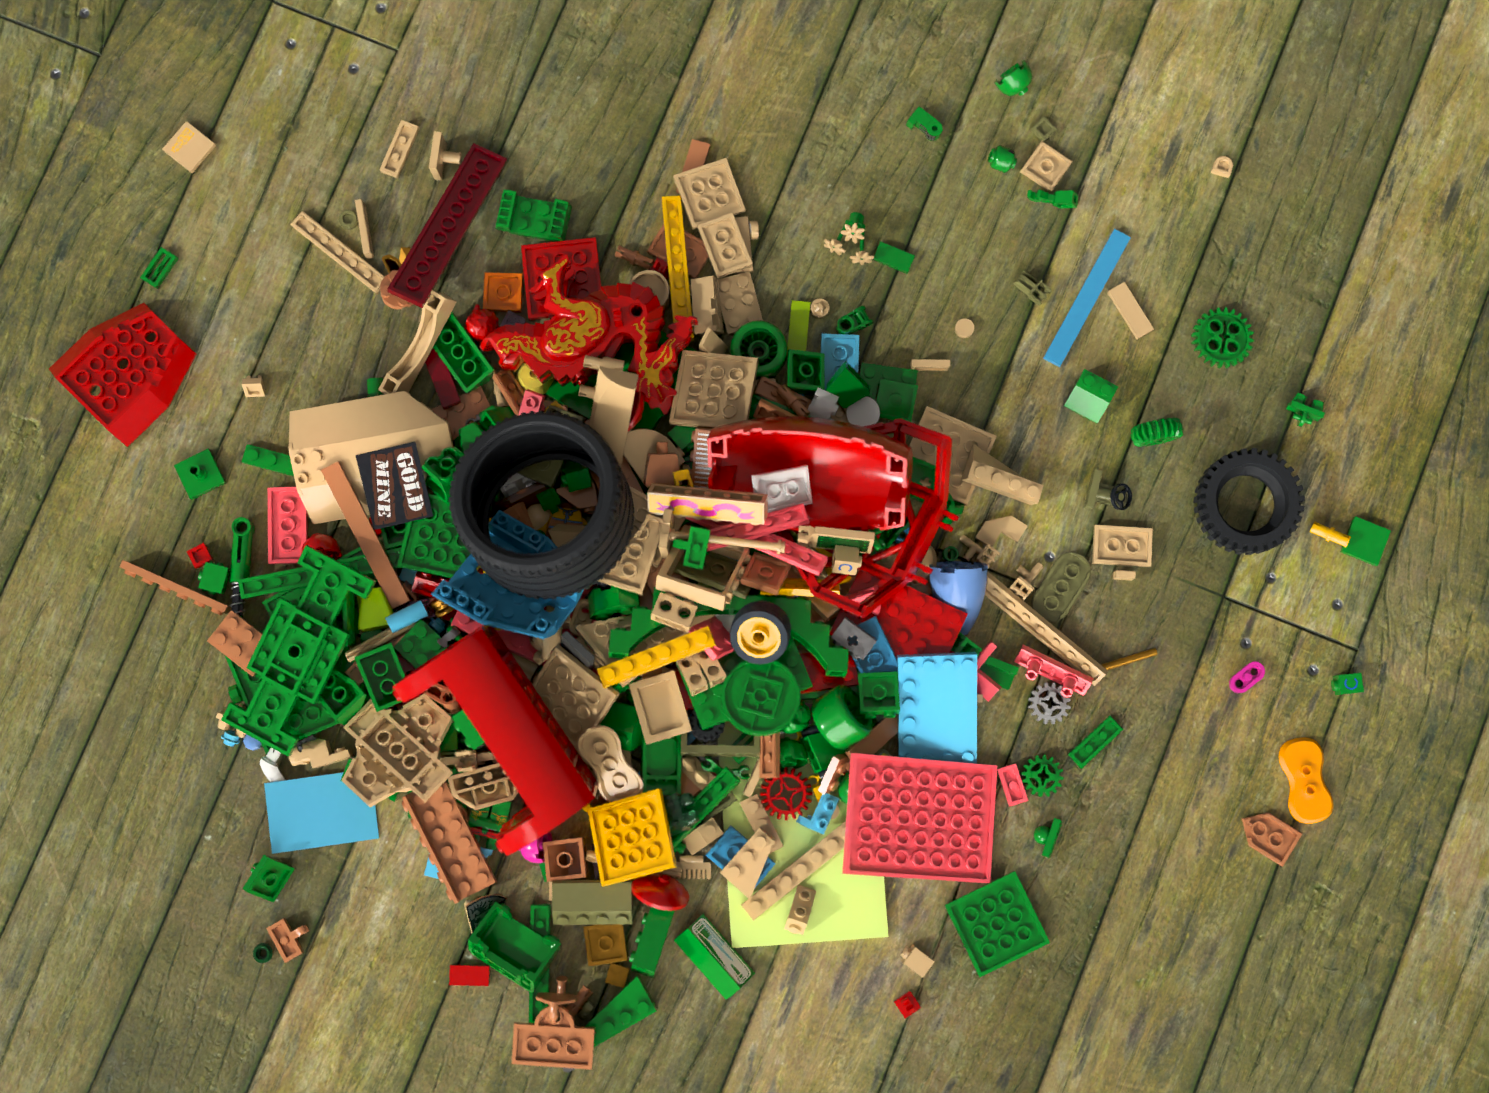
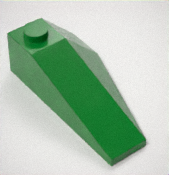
M333 669L318 700L336 722L345 726L362 708L366 694L354 680Z

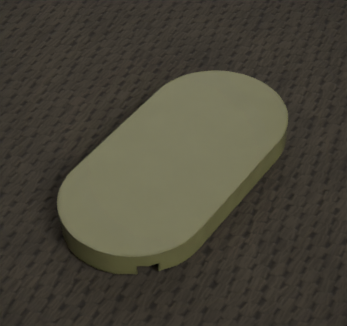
M1076 552L1063 554L1055 560L1032 597L1031 604L1032 608L1048 622L1053 623L1063 619L1076 602L1091 577L1088 560Z

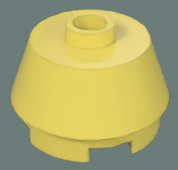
M525 363L521 365L517 373V381L524 393L525 390L530 389L543 395L548 391L555 379L552 377L542 384Z

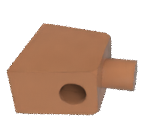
M656 442V453L647 454L643 485L651 486L652 483L675 485L672 473L680 471L677 454L668 453V442Z

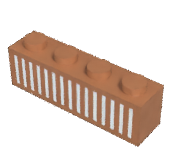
M697 427L692 432L691 441L694 442V450H691L690 461H693V468L690 469L689 474L693 486L696 488L708 489V477L712 468L708 467L707 438L713 428Z

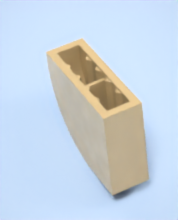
M634 428L627 433L623 455L642 483L647 454L656 453V442H668V453L677 454L679 466L685 462L683 451L678 446L675 447L667 437L652 429Z

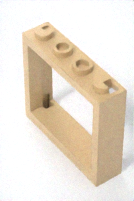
M684 524L681 532L690 533L691 526ZM729 545L711 550V552L739 560L723 593L671 577L685 549L672 547L657 574L656 589L723 611L726 604L731 603L732 592L737 590L740 581L739 577H742L746 569L745 565H748L752 557L749 555L750 548Z

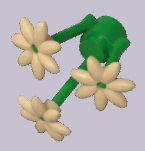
M859 212L851 213L849 220H845L844 227L837 239H831V241L824 239V247L829 248L831 253L836 252L838 255L846 252V250L841 248L843 245L840 243L843 235H847L845 241H849L852 238L855 244L860 239V251L856 252V256H850L852 263L859 262L860 265H863L864 262L872 263V259H874V256H868L869 253L864 251V215Z

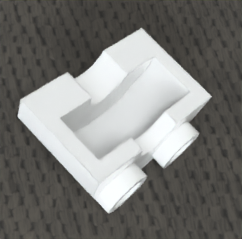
M818 388L808 408L810 411L809 416L833 420L830 417L831 415L835 416L839 405L836 404L839 397Z

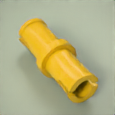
M1314 521L1310 533L1325 538V541L1335 542L1345 548L1351 536L1336 531L1334 527L1329 528Z

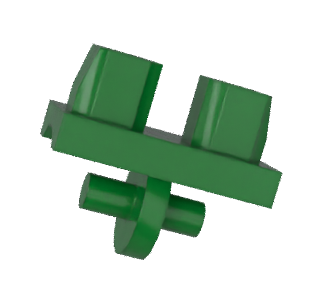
M1297 393L1293 400L1287 404L1286 410L1294 412L1292 418L1298 420L1297 426L1302 427L1304 423L1311 425L1312 420L1319 421L1320 418L1324 417L1325 412H1322L1324 402L1314 399L1309 407L1304 405L1307 396Z

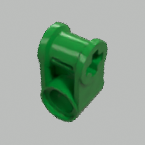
M865 305L856 308L838 320L836 326L838 334L851 335L873 324V320L868 317L865 311ZM847 323L850 329L844 330L840 324Z

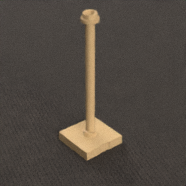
M664 509L659 540V550L662 558H667L671 550L672 541L675 538L688 540L689 538L688 532H680L674 529L675 519L673 511L670 509ZM710 535L709 543L776 550L777 554L784 553L786 542L780 539L776 543Z

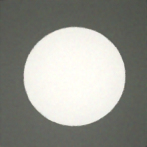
M867 396L847 407V418L850 424L862 427L876 424L880 416L878 404Z

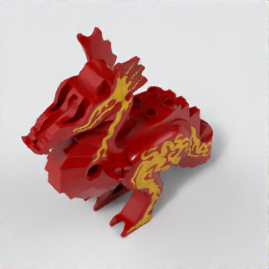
M566 254L540 275L542 280L529 290L531 293H537L533 296L534 300H545L544 308L549 313L548 317L550 320L544 321V324L535 322V325L529 323L507 324L493 330L481 342L480 348L484 352L496 351L500 357L499 365L502 369L517 371L521 364L525 363L542 384L554 377L562 387L569 382L574 386L584 385L589 380L588 377L598 374L599 370L583 367L585 355L601 359L605 356L614 358L622 344H632L635 346V352L628 372L639 375L635 391L644 393V401L649 404L651 409L659 408L664 415H668L672 407L673 396L677 395V391L671 388L674 382L673 374L678 370L679 366L678 355L690 343L691 334L693 333L692 327L698 325V321L695 316L687 318L675 315L674 318L678 322L668 325V328L673 333L667 334L669 339L659 348L660 332L665 325L664 306L660 305L657 295L654 296L650 287L645 288L635 282H632V284L617 283V285L601 286V290L590 293L588 297L583 299L568 298L570 286L576 279V273L568 254Z

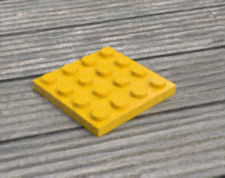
M655 789L588 809L601 886L605 887L677 867L662 789Z

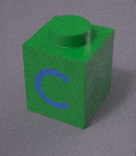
M1353 673L1333 676L1331 688L1335 691V695L1364 692L1362 674Z

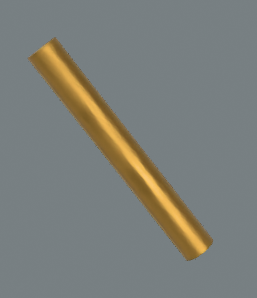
M1152 648L1101 665L1106 670H1111L1156 656L1157 650Z

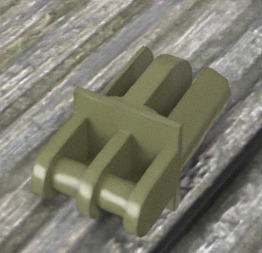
M1024 269L1023 275H1019L1017 280L1013 282V285L1028 296L1027 299L1040 306L1042 304L1041 301L1046 299V295L1051 293L1052 290L1042 282L1043 280L1039 281ZM1039 286L1044 289L1042 292L1038 289ZM1034 292L1038 295L1037 298L1032 295Z

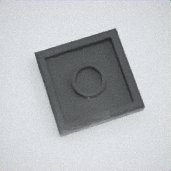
M565 631L561 635L560 646L593 671L594 656L568 631Z

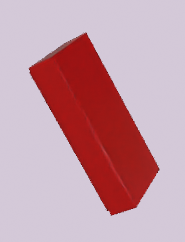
M450 965L449 985L489 986V965Z

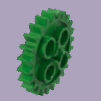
M1217 307L1215 313L1210 309L1208 315L1204 313L1201 316L1202 319L1196 321L1198 325L1193 327V330L1196 332L1192 333L1191 337L1196 339L1191 344L1197 345L1194 351H1200L1198 358L1205 357L1203 363H1206L1208 360L1211 361L1210 367L1217 363L1218 369L1223 364L1228 369L1230 363L1234 367L1237 365V361L1241 363L1244 360L1243 357L1249 355L1247 351L1253 348L1249 344L1253 343L1254 339L1249 337L1254 332L1248 331L1252 325H1245L1247 318L1241 320V312L1237 316L1234 315L1235 309L1230 313L1227 307L1222 312ZM1210 324L1216 325L1218 331L1211 330ZM1229 326H1233L1237 332L1235 334L1231 333ZM1222 333H1223V338L1226 339L1223 343H1222V338L1219 337ZM1208 343H1214L1216 345V350H1212L1209 347ZM1227 345H1233L1235 352L1229 351Z

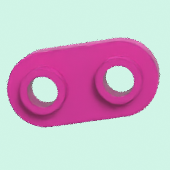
M1259 662L1248 663L1230 678V689L1235 693L1246 692L1264 677V666ZM1252 668L1256 670L1255 675H1252L1250 672ZM1237 680L1241 681L1240 687L1236 686Z

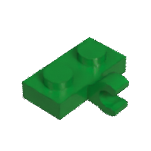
M691 526L688 541L674 539L673 547L686 550L683 566L698 569L704 568L711 530Z

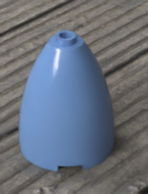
M962 561L936 562V567L933 564H929V568L933 569L932 573L929 574L932 597L968 614L960 631L963 635H967L975 624L983 604L987 585L988 565L981 562H974V565H971L970 562Z

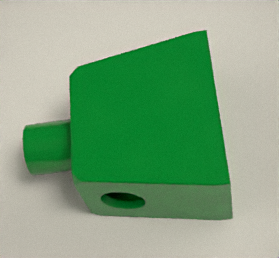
M847 361L842 364L827 382L826 390L839 397L837 402L843 408L849 407L871 393L870 385Z

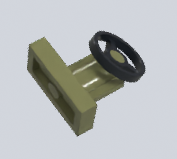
M1095 469L1091 474L1083 509L1092 510L1095 502L1113 506L1117 510L1127 509L1132 501L1130 487L1123 483L1116 484L1115 486L1100 483L1103 471ZM1124 486L1125 488L1120 491V488L1118 487ZM1127 492L1128 500L1126 505L1124 506L1123 501L1125 500V493Z

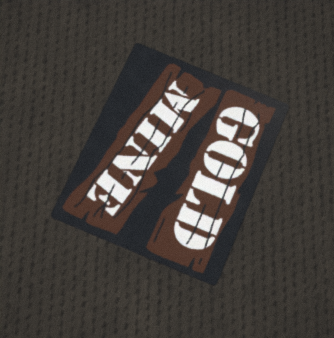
M415 442L356 455L374 530L433 516Z

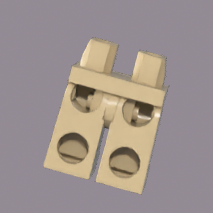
M704 650L676 661L692 697L708 690V684L712 688L724 682L726 674L717 659L712 661Z

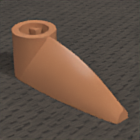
M436 683L423 692L434 701L442 704L448 714H456L461 710V706L446 686Z

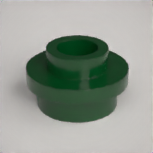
M267 943L258 944L253 950V957L259 963H266L273 956V949ZM262 949L267 952L265 957L260 954Z

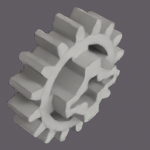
M1046 682L1043 685L1044 688L1040 685L1036 686L1038 691H1031L1034 697L1028 698L1032 702V705H1029L1028 708H1033L1034 710L1031 715L1038 716L1036 721L1043 719V724H1047L1048 720H1050L1051 724H1055V719L1061 722V715L1065 717L1068 715L1065 709H1071L1067 705V702L1071 701V699L1062 696V686L1055 688V683H1052L1049 687ZM1048 691L1045 697H1039L1042 692ZM1056 693L1060 696L1062 702L1058 701ZM1051 699V703H1054L1055 706L1048 708V705L1043 701ZM1037 705L1042 708L1043 713L1039 711ZM1055 709L1060 710L1058 714L1051 716Z

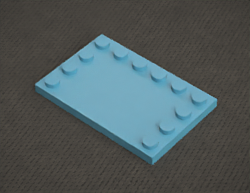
M977 653L897 655L900 712L898 714V757L977 764Z

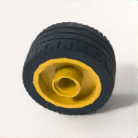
M754 601L742 607L734 617L730 629V641L734 651L745 661L758 665L768 664L777 660L785 652L791 636V624L787 614H785L782 608L769 601Z

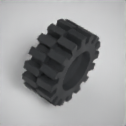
M694 710L691 712L692 715L689 717V722L692 729L691 732L695 738L697 737L700 741L704 740V742L709 740L712 742L715 741V738L720 737V734L724 731L725 722L713 726L710 730H702L699 726L696 712Z

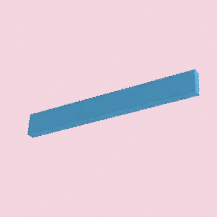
M1116 229L1113 230L1043 359L1058 367L1062 365L1131 237Z

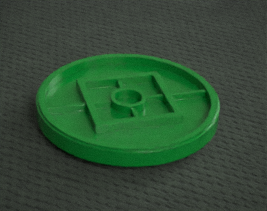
M777 660L760 665L742 661L728 673L721 690L722 707L728 720L738 730L753 736H769L785 729L797 715L801 700L800 687L795 675L786 665Z

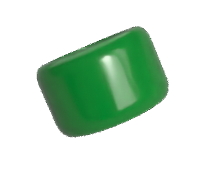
M761 320L751 321L742 325L735 332L730 344V355L758 358L759 362L755 380H759L761 377L771 379L785 365L787 342L781 330L774 324ZM756 350H762L764 355L756 357L753 353Z
M835 686L818 697L812 704V716L818 730L826 741L836 749L846 750L866 738L872 731V720L865 719L864 715H860L859 696L848 686Z

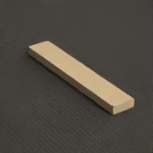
M302 210L290 225L378 295L381 281L385 276Z

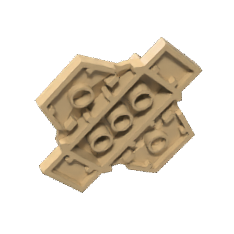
M425 694L407 703L399 711L388 709L376 712L370 699L343 727L356 739L357 756L352 759L341 781L369 807L376 805L396 792L413 791L426 802L453 773L440 761V746L453 722L452 717Z

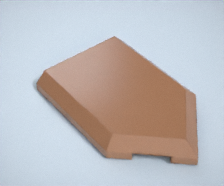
M1271 813L1242 818L1248 846L1283 867L1303 833Z

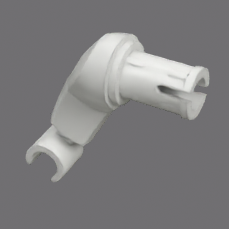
M270 748L266 757H261L260 766L270 782L284 781L286 779L276 763L281 753L273 748Z

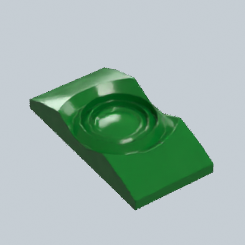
M641 730L640 777L643 782L642 793L662 789L663 795H681V734L646 745Z

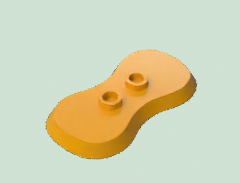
M1307 737L1291 739L1281 746L1278 756L1280 766L1286 774L1290 785L1289 811L1293 818L1300 823L1312 824L1321 822L1331 815L1334 805L1332 795L1326 787L1322 776L1323 750L1314 739Z

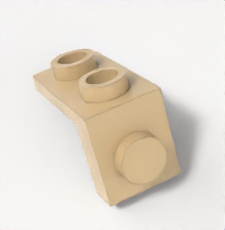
M801 885L797 886L784 929L794 934L803 935L809 920L816 890Z

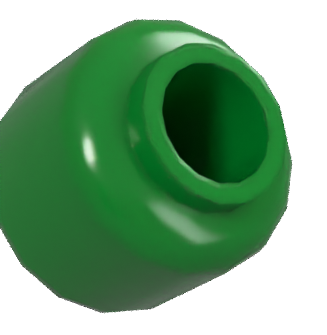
M999 145L996 148H992L988 162H990L992 169L1006 173L1010 168L1014 169L1017 158H1015L1014 150Z

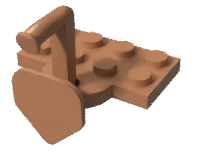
M558 976L556 978L557 993L541 992L536 995V1000L547 1003L549 1006L540 1011L535 1023H514L512 1064L592 1070L595 1027L575 1026L574 1017L565 1008V1004L575 1003L577 995L566 994L568 978L566 976Z

